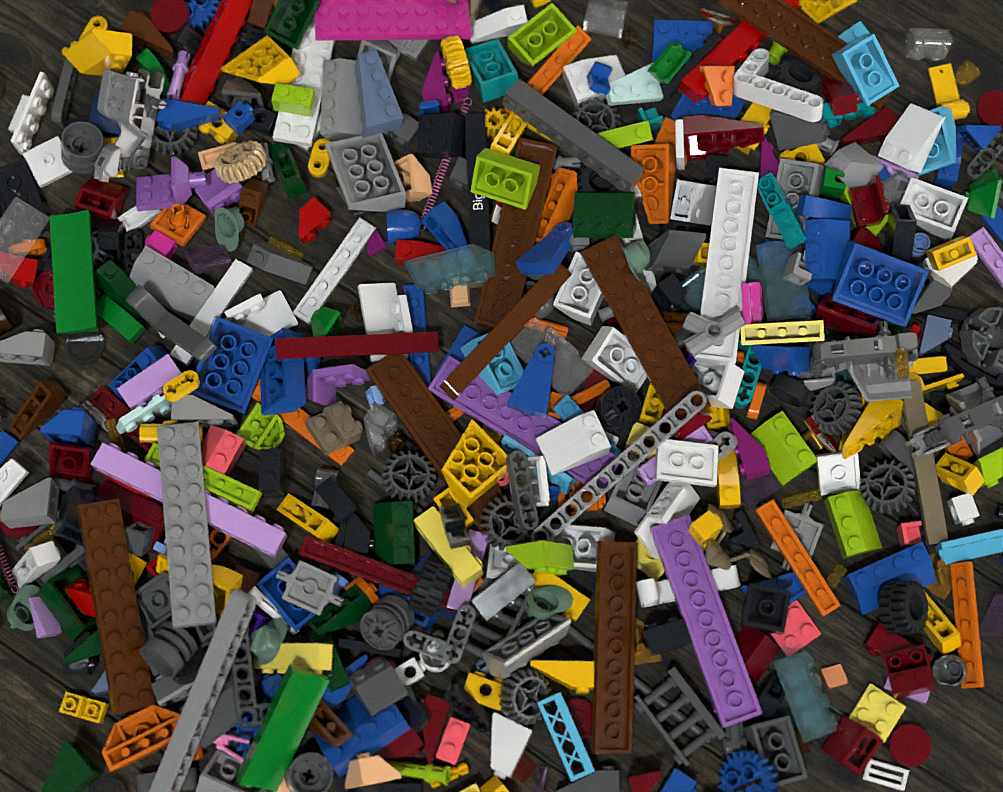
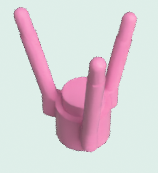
M229 729L213 743L217 744L216 749L223 750L243 763L244 758L225 747V745L229 746L232 740L249 744L250 740L233 736L232 732L237 731V729Z

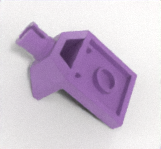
M171 157V174L137 177L136 207L138 212L167 209L176 203H180L181 207L192 195V188L207 187L206 172H189L186 164L176 157Z
M353 364L314 369L307 379V384H305L306 399L328 407L336 403V387H346V384L349 383L362 385L364 381H371L365 369Z

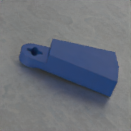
M563 222L553 227L547 236L518 259L516 263L520 273L532 275L554 274L571 248L569 239L574 232L571 223Z
M542 343L536 347L508 400L507 407L526 415L546 418L555 357L553 346ZM544 350H547L548 355L545 358H542L541 353H543Z

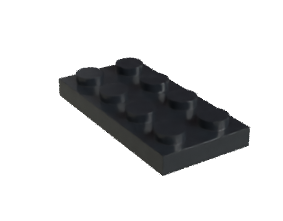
M22 158L0 167V206L14 242L19 243L49 231L50 219L26 159Z

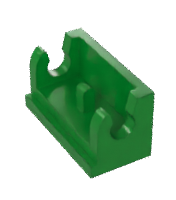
M671 41L647 70L659 83L668 84L692 55L689 50H684L681 47V43Z
M826 167L823 172L819 198L837 202L845 191L846 184L836 182L835 177H845V174Z

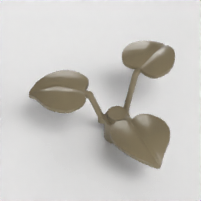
M708 503V511L710 510L713 514H717L723 525L722 533L717 541L709 539L706 544L705 559L709 569L713 570L719 567L729 570L731 562L748 558L756 571L771 579L770 566L766 558L758 550L751 548L749 553L730 559L724 553L719 543L727 532L731 533L733 531V525L728 515L722 509Z

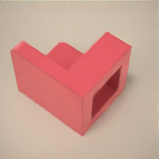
M921 521L902 523L896 527L900 547L913 546L922 542L919 527L922 525Z

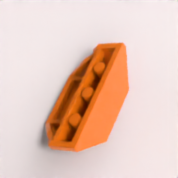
M559 167L551 175L535 242H540L556 225L569 221L574 209L575 192H578L577 173L575 171Z
M151 705L115 723L102 750L110 772L133 764L167 747L180 714Z

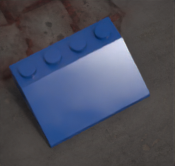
M848 241L840 262L831 300L906 328L929 271Z
M214 316L206 338L217 348L204 363L197 360L193 371L198 374L200 384L190 394L245 414L274 338Z
M355 695L333 712L353 734L350 739L335 748L314 732L312 733L331 767L341 777L348 772L350 761L357 760V755L370 753V756H372L411 728L394 703L371 716Z

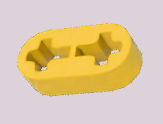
M187 370L167 382L163 386L165 399L170 402H176L196 390L200 384L198 374L195 371Z

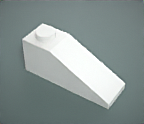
M524 5L505 8L476 20L474 26L471 27V43L513 34L527 23Z
M53 541L29 548L12 569V574L19 589L52 569L60 561V551Z

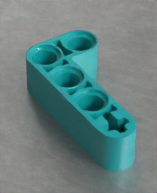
M738 340V348L747 350L741 367L744 371L743 376H750L753 380L752 383H746L742 377L734 406L738 409H744L749 405L753 397L762 366L759 360L756 365L749 362L750 357L757 359L752 350V345H741V340ZM743 390H746L745 400L742 402L740 401V395Z

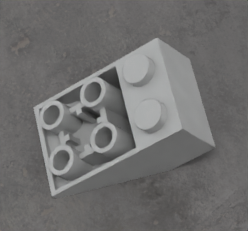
M676 179L670 219L712 226L717 186Z

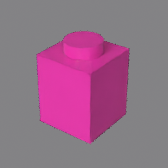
M156 230L147 236L144 247L151 248L169 260L178 249L174 240Z

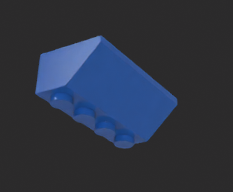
M283 327L271 336L274 339L260 372L261 414L263 415L295 412L306 404L304 359L276 360L275 339L302 338V334Z
M923 542L844 577L861 615L879 607L880 592L888 582L916 581L923 588L936 582L932 560Z

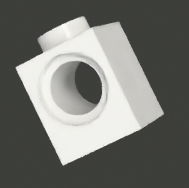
M968 493L947 501L955 525L960 523L963 526L975 522L974 519L979 516L974 499Z
M414 657L394 669L402 684L410 686L425 677L423 672L426 671L421 661L418 660L416 662ZM408 667L416 669V675L413 678L405 676V670Z

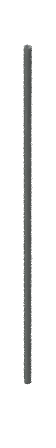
M370 469L367 475L386 490L387 487L382 486L384 479L381 478V475ZM414 503L415 513L420 516L425 510ZM484 557L482 564L487 569L488 560ZM522 592L520 596L524 599L526 598L527 594ZM570 625L568 634L594 654V643ZM634 675V686L645 695H649L654 691ZM661 696L654 701L663 709L671 705ZM679 710L672 714L681 723L688 718ZM696 723L688 728L698 737L706 732Z

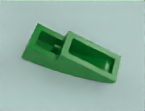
M146 48L136 57V60L142 69L150 72L149 86L155 71L164 73V86L160 96L167 99L170 82L156 57Z
M105 294L96 301L97 315L132 345L146 331L137 320Z

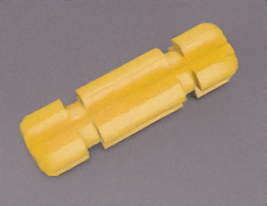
M466 763L459 764L456 768H451L450 781L459 778V775L463 776L469 773ZM432 781L430 785L432 788H436L442 782Z

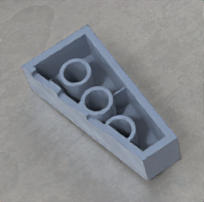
M377 50L358 54L354 66L359 93L358 101L361 110L363 138L399 129L403 121V115Z

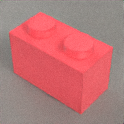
M450 717L436 758L456 765L471 725Z

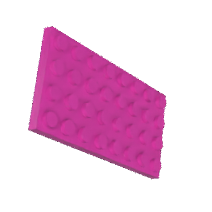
M321 0L314 15L315 40L445 39L446 37L456 35L460 39H471L469 0H458L456 4L445 0Z

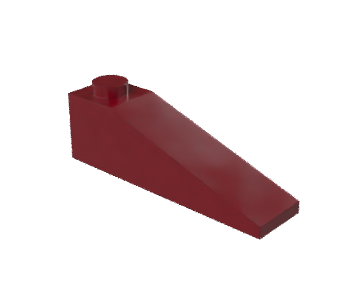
M705 115L683 117L687 161L706 160L708 154L713 155L719 152L725 154L730 152L732 148L738 146L744 148L764 141L763 124Z
M104 481L95 496L105 501L119 499L124 527L136 521L155 527L153 545L149 551L153 554L155 552L153 547L156 541L160 543L165 536L163 507Z

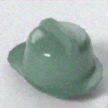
M218 207L214 212L216 239L222 249L232 252L238 246L239 233L245 225L244 219L238 207L228 209Z
M644 241L633 242L626 247L623 246L622 250L625 253L630 269L639 281L641 279L645 283L643 271L651 261L650 249Z
M25 585L17 592L12 604L7 609V619L10 623V628H18L24 631H30L35 628L29 598L39 597L37 592L40 589L37 586Z
M555 585L533 589L526 595L528 602L527 614L529 617L534 616L539 620H548L555 613L569 609L573 601L572 596L566 589Z
M275 618L270 620L265 626L258 628L251 634L249 646L257 663L261 665L268 664L276 657L287 632V623L284 619Z

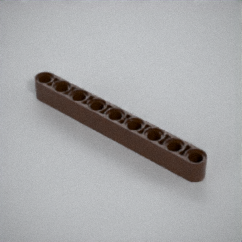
M560 263L554 274H544L439 387L454 401L568 280L572 273Z

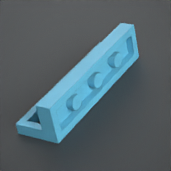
M506 434L502 438L500 448L507 455L510 452L520 450L524 452L526 457L538 456ZM546 465L548 484L560 487V492L567 495L577 481L564 472L551 476ZM530 468V472L537 476V468Z
M1003 529L942 542L935 546L938 560H943L945 565L1002 553Z
M561 692L537 702L571 782L595 772ZM554 700L558 708L555 716L546 713L543 704ZM558 713H560L562 719L557 717ZM548 716L551 717V718H554V719H553V722H552V725H551V722H550ZM556 720L564 722L566 726L563 736L554 732L553 726ZM567 732L569 733L571 739L566 737ZM557 736L562 738L561 743H559ZM565 739L571 741L575 747L572 756L564 753L562 750ZM576 752L579 756V759L574 757ZM565 756L571 758L569 764ZM573 759L580 761L585 770L574 776L570 769Z

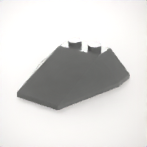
M165 571L135 591L144 644L151 637H154V633L165 621L172 622L169 575ZM217 624L184 627L183 629L195 640L198 648L197 651L200 652L210 645ZM149 666L154 676L160 675Z

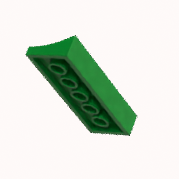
M89 210L49 216L56 333L68 334L98 331L91 214Z
M289 664L236 775L240 786H252L277 792L330 681L328 677Z

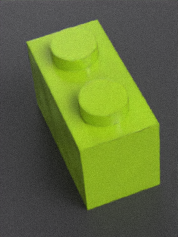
M275 83L271 101L274 111L313 117L317 99L314 89Z

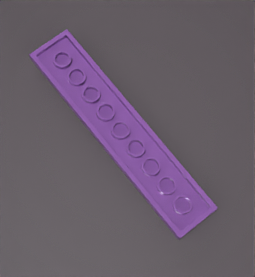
M449 356L428 387L429 391L500 435L505 436L506 434L538 456H542L535 439L563 423L548 414L546 418L526 415L507 407L512 393L507 391L497 395L479 376L453 401L439 387L461 364V362ZM609 452L606 456L566 470L564 473L581 484L586 485L618 456ZM616 463L614 465V472L616 471L620 463ZM600 477L598 485L601 488H605L608 480L605 477Z
M690 515L668 521L667 524L651 527L650 532L681 617L685 619L692 641L691 645L721 727L725 728L763 713L710 569L706 565L703 550L688 532L692 520Z

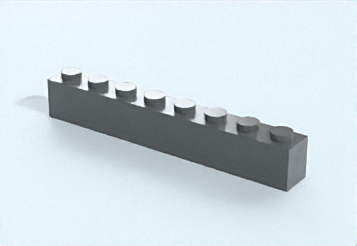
M518 79L505 92L502 105L507 110L515 113L524 122L536 128L539 133L547 136L554 144L561 146L571 156L583 162L586 167L597 172L603 179H607L618 190L630 192L642 179L645 168L522 80Z

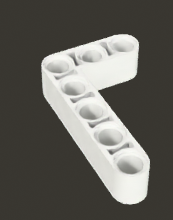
M754 50L735 73L733 93L735 96L809 122L821 120L823 99L820 96L764 78L769 70V52L767 50Z
M736 565L731 566L729 570L721 568L710 570L718 592L741 586ZM647 579L636 582L642 608L675 601L668 580L655 582V579Z

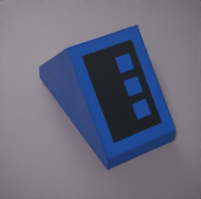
M963 125L957 126L956 131L972 150H981L1001 131V126Z

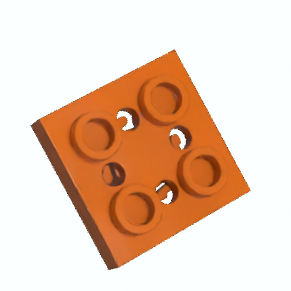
M176 203L171 208L162 209L151 222L150 228L184 247L205 222L206 215L185 203L181 207L180 203Z

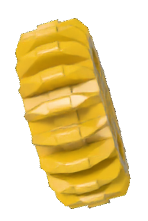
M457 35L442 39V54L452 86L455 89H461L471 85V71L461 39Z

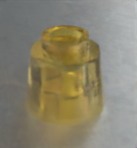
M966 60L956 72L955 81L961 86L969 85L981 73L974 64Z

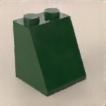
M66 741L62 745L41 792H83L103 773L77 742Z

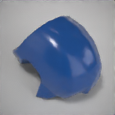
M408 210L386 212L387 235L385 236V244H393L397 240L413 241L418 236L422 223L417 213Z

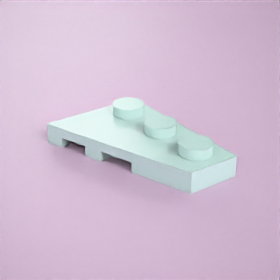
M653 63L609 83L610 91L606 95L608 105L661 101L664 97L660 83L647 71Z
M157 394L146 407L141 405L118 420L116 429L120 434L126 431L128 433L132 432L138 425L151 422L155 416L159 414L165 415L170 412L172 402L166 400L164 395L160 397Z

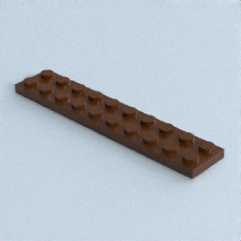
M718 0L717 3L828 78L849 84L832 56L833 53L848 45V43L785 1ZM894 75L899 84L902 79ZM893 91L876 100L870 106L879 111Z
M519 137L515 157L541 165L538 181L526 210L503 203L474 325L494 329L522 299L527 274L520 273L516 261L535 245L558 150L557 145Z
M614 235L581 251L580 255L668 413L691 392L700 391L704 393L642 280L640 279L639 281L630 269L625 253L622 250L623 246L618 237ZM696 394L692 397L691 402L697 407L702 404L703 398ZM708 398L705 407L698 413L711 407ZM679 408L676 411L677 419L684 420L687 417L685 409Z
M404 354L387 355L367 368L366 371L371 381L449 488L441 470L462 435ZM497 484L466 508L474 519V525L479 532L485 531V527H479V524L485 523V520L479 518L481 515L486 516L482 509H490L487 503L489 501L494 503L495 497L501 500V497L504 495ZM502 506L496 513L505 516L511 510V507ZM492 518V527L495 528L498 525Z
M119 499L78 505L76 507L112 714L155 705L149 666L140 654V649L144 645V638Z
M597 541L591 753L632 754L637 543Z

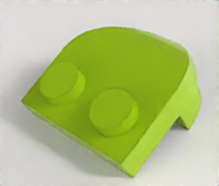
M255 403L235 435L243 438L247 445L255 450L274 449L282 442L285 431L283 421L277 414L263 415L261 414V404Z

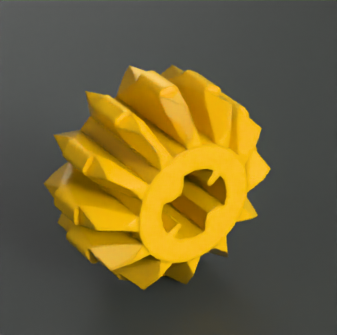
M493 106L491 112L485 109L484 113L486 139L493 136L494 140L509 115L507 113L503 114L502 108L496 111Z

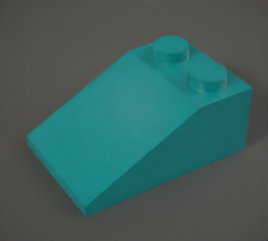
M499 39L464 49L472 79L483 102L504 96L505 92L518 80L517 71Z

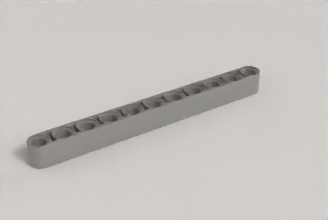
M693 391L540 524L532 532L531 541H538L536 535L539 531H542L546 534L545 541L551 542L702 410L707 403L705 394L700 391ZM699 394L702 396L703 402L700 406L696 407L692 404L691 399L694 395ZM679 408H683L687 412V417L684 420H679L676 417V411ZM663 422H668L671 425V431L668 434H664L660 430ZM647 436H652L655 439V445L652 448L645 445L644 441ZM633 449L637 450L640 454L637 461H632L629 458V452ZM616 463H620L624 467V472L621 475H617L614 472L613 468ZM600 477L607 478V488H601L598 485ZM586 490L593 494V499L590 502H586L583 499L582 495ZM569 504L577 507L576 515L568 513L567 507ZM553 518L561 520L562 525L560 529L552 526Z
M235 589L229 596L149 792H180L257 604L256 597L240 589Z

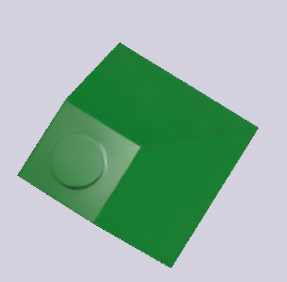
M992 168L968 186V191H965L963 196L968 198L966 207L969 211L995 219L1002 179L997 169Z
M321 306L319 311L316 310L311 317L314 337L336 336L344 324L340 312Z

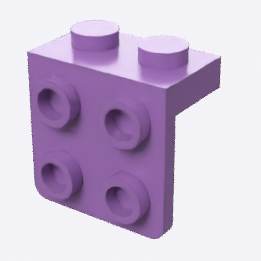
M215 169L206 174L207 187L193 188L212 216H214V212L218 207L226 208L232 203L239 201L242 193V186L239 182L232 184L224 183L218 177Z

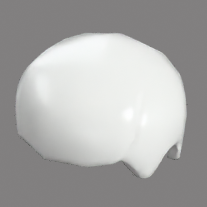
M432 641L427 644V649L434 653L438 651L439 645L436 641ZM447 650L449 658L453 659L452 652ZM423 653L419 654L421 663L431 672H442L451 665V663Z

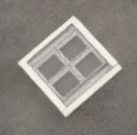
M543 456L527 457L536 506H548L550 498L546 462ZM513 458L514 462H520L519 458ZM522 468L515 469V472L522 471ZM521 475L516 477V482L519 486L524 484V478ZM522 495L520 497L522 499L521 505L528 504L527 497Z

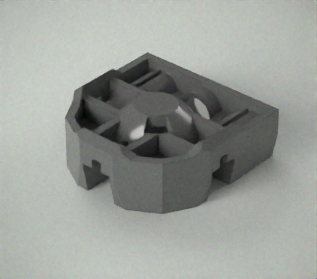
M1000 307L976 310L965 318L959 334L962 350L967 357V361L995 377L999 373L1003 374V309ZM972 324L978 327V332L969 330L968 325Z

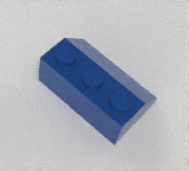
M654 20L652 63L655 62L671 41L681 43V47L684 50H689L691 53L696 49L700 50L704 45L703 41L705 38L712 34L713 22Z
M834 219L805 220V235L807 237V240H805V270L812 273L809 282H836L842 256L848 241H850V221Z
M71 407V410L61 411L42 426L40 433L51 442L95 448L98 424L82 408Z
M288 557L256 584L296 632L307 625L306 622L316 614L282 599L287 582L276 578V575L279 574V570L291 575L297 567Z

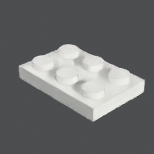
M667 439L656 449L655 480L709 487L717 485L718 445Z

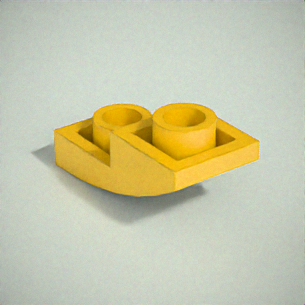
M65 692L59 712L103 724L109 704Z

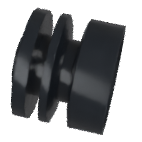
M616 386L600 394L595 399L592 411H595L603 430L614 433L633 426L639 420L642 413V403L639 396L632 389L625 386Z

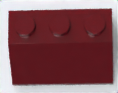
M829 293L818 305L816 320H823L825 327L837 328L843 334L858 336V339L876 337L880 328L879 322L883 320L831 300L832 295Z

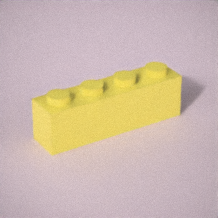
M823 320L746 324L741 327V345L824 341Z
M434 506L413 520L415 528L445 567L452 569V576L462 589L483 575V564L477 556L473 557L471 555L469 545L450 549L440 512Z
M281 643L276 657L270 663L261 665L253 658V668L261 669V673L274 674V670H277V673L285 674L289 664L314 673L322 674L323 670H331L333 645L321 643Z

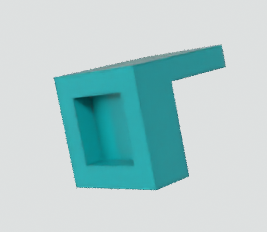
M655 107L647 111L639 108L637 111L639 123L649 121L651 131L661 128L664 119L662 115H658Z

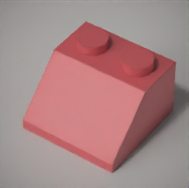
M211 425L201 443L202 465L229 477L247 443L243 438L225 429Z

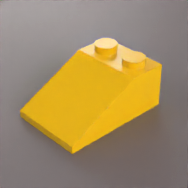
M530 660L531 669H536L539 673L571 690H576V694H588L589 690L594 688V662Z

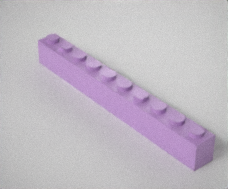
M102 443L91 462V466L95 470L163 503L161 472L156 469L157 466L149 461L143 463L138 460L139 457L135 454L121 452V448L115 444L110 443L107 445ZM205 489L209 526L276 559L287 538L283 527L277 524L271 526L265 523L266 519L259 515L253 517L247 514L248 511L240 506L234 508L229 505L230 502L222 497L216 499L211 496V492Z

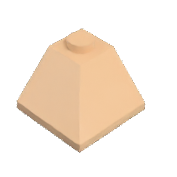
M408 154L394 162L406 192L405 203L420 201L433 194L430 175L413 154Z
M370 753L357 755V760L350 761L345 789L400 779L401 774L379 756L370 757Z

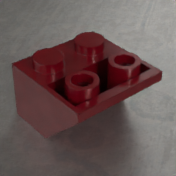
M92 176L80 187L74 207L78 212L89 210L91 217L103 221L117 222L129 188L109 181L102 182Z
M925 645L883 654L895 699L937 690Z
M844 716L821 751L856 776L862 773L884 740L867 727Z

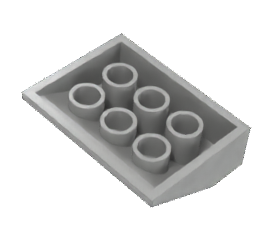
M382 133L364 138L361 135L325 143L326 151L349 210L387 212L405 207L406 192Z

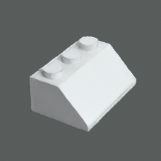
M576 252L568 269L572 275L560 287L553 306L572 319L591 326L602 302L603 295L580 253Z

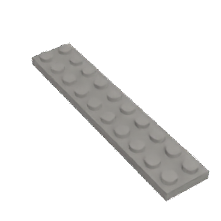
M199 423L157 426L173 628L217 624Z

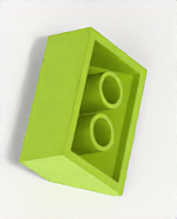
M551 3L508 37V48L520 61L533 67L577 33V29Z
M485 148L476 157L470 192L526 210L537 185L541 165Z
M783 411L767 420L750 434L765 449L770 472L781 487L814 466L818 461Z
M1003 447L973 463L985 479L980 488L987 486L989 489L999 484L998 479L1003 477Z
M860 490L830 496L824 501L843 559L883 548L870 508L866 505V500L862 499L861 495L863 492Z
M542 540L506 547V551L526 569L535 570V573L545 572V574L561 576L567 575V571L575 570L572 545Z

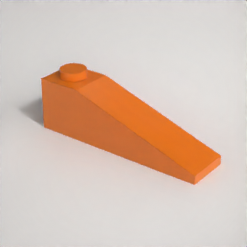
M671 144L631 145V159L645 168L642 179L637 186L643 198V205L649 224L669 223L676 170V146Z

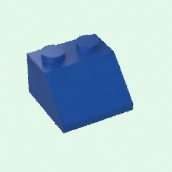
M752 345V350L762 368L771 370V374H783L784 371H788V375L800 376V372H808L810 347Z

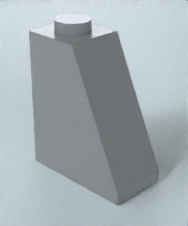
M46 478L3 501L2 510L0 511L1 521L9 528L55 524L60 486L52 478Z

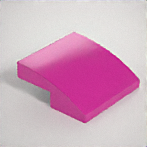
M762 281L742 283L743 320L745 324L762 323L764 321Z

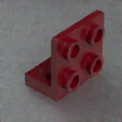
M874 175L868 186L852 188L848 191L857 229L881 224L889 211L888 199H885L883 194L885 191L884 182L880 180L879 175Z

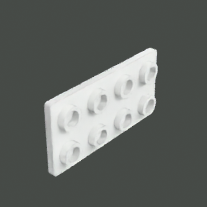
M44 72L39 73L30 97L22 95L8 128L10 132L14 133L11 142L20 155H23V153L31 148V139L34 133H37L40 118L46 112L48 99H51L54 93V88Z
M395 283L360 284L358 286L366 335L413 333L406 295H397ZM404 354L406 359H408L409 354ZM387 355L370 356L372 362H376Z
M280 290L265 298L258 294L224 312L227 316L225 320L271 337L283 327L291 329L298 325L292 310Z
M668 482L634 531L655 559L660 557L650 528L659 524H667L668 521L690 514L700 499L690 484Z

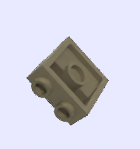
M342 401L324 408L322 413L305 420L304 423L325 456L359 441L363 428L358 420L354 421L351 416V408L347 404L344 405Z

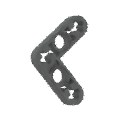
M998 133L984 149L978 152L965 170V176L969 181L974 182L989 171V167L1003 151V134ZM995 141H1001L995 150L991 149ZM988 153L991 156V161H983L981 154ZM979 164L981 166L980 169L973 175L971 173L972 170ZM1002 179V184H1001L1002 188H1001V190H1000V195H999V200H998V202H1000L1001 204H1003V179Z
M468 604L459 608L447 641L418 630H409L404 635V644L409 649L444 662L457 663L464 652L476 618V610ZM467 608L473 614L472 618L468 617L465 623L470 624L469 628L465 625L457 624V621L462 622L464 617L461 611H465ZM455 629H464L466 633L465 638L457 640L454 637ZM416 634V639L421 641L423 637H426L423 649L419 648L420 643L415 642L411 645L410 640L407 639L408 636ZM450 640L463 644L462 648L457 646L456 653L458 657H454L453 660L447 654V650L451 651L454 645L450 644ZM436 641L439 645L438 651L430 652L427 649L428 642Z

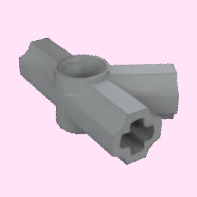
M736 309L717 321H710L690 312L685 319L683 329L694 333V335L683 342L689 353L694 357L710 346L720 344L725 337L746 324ZM712 330H718L720 332L716 336H711L709 334Z

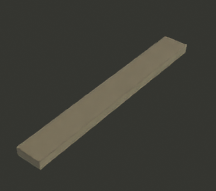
M921 380L911 381L912 398L901 399L904 401L903 412L908 440L913 438V434L929 428ZM910 445V452L912 454L916 449L913 445ZM934 454L926 457L922 455L912 457L926 543L931 545L949 541Z

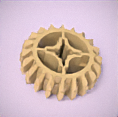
M243 141L220 153L219 157L215 159L214 166L218 177L224 183L244 182L248 178L251 179L253 175H257V172L263 170L262 167H265L267 162V155L264 148L257 141Z

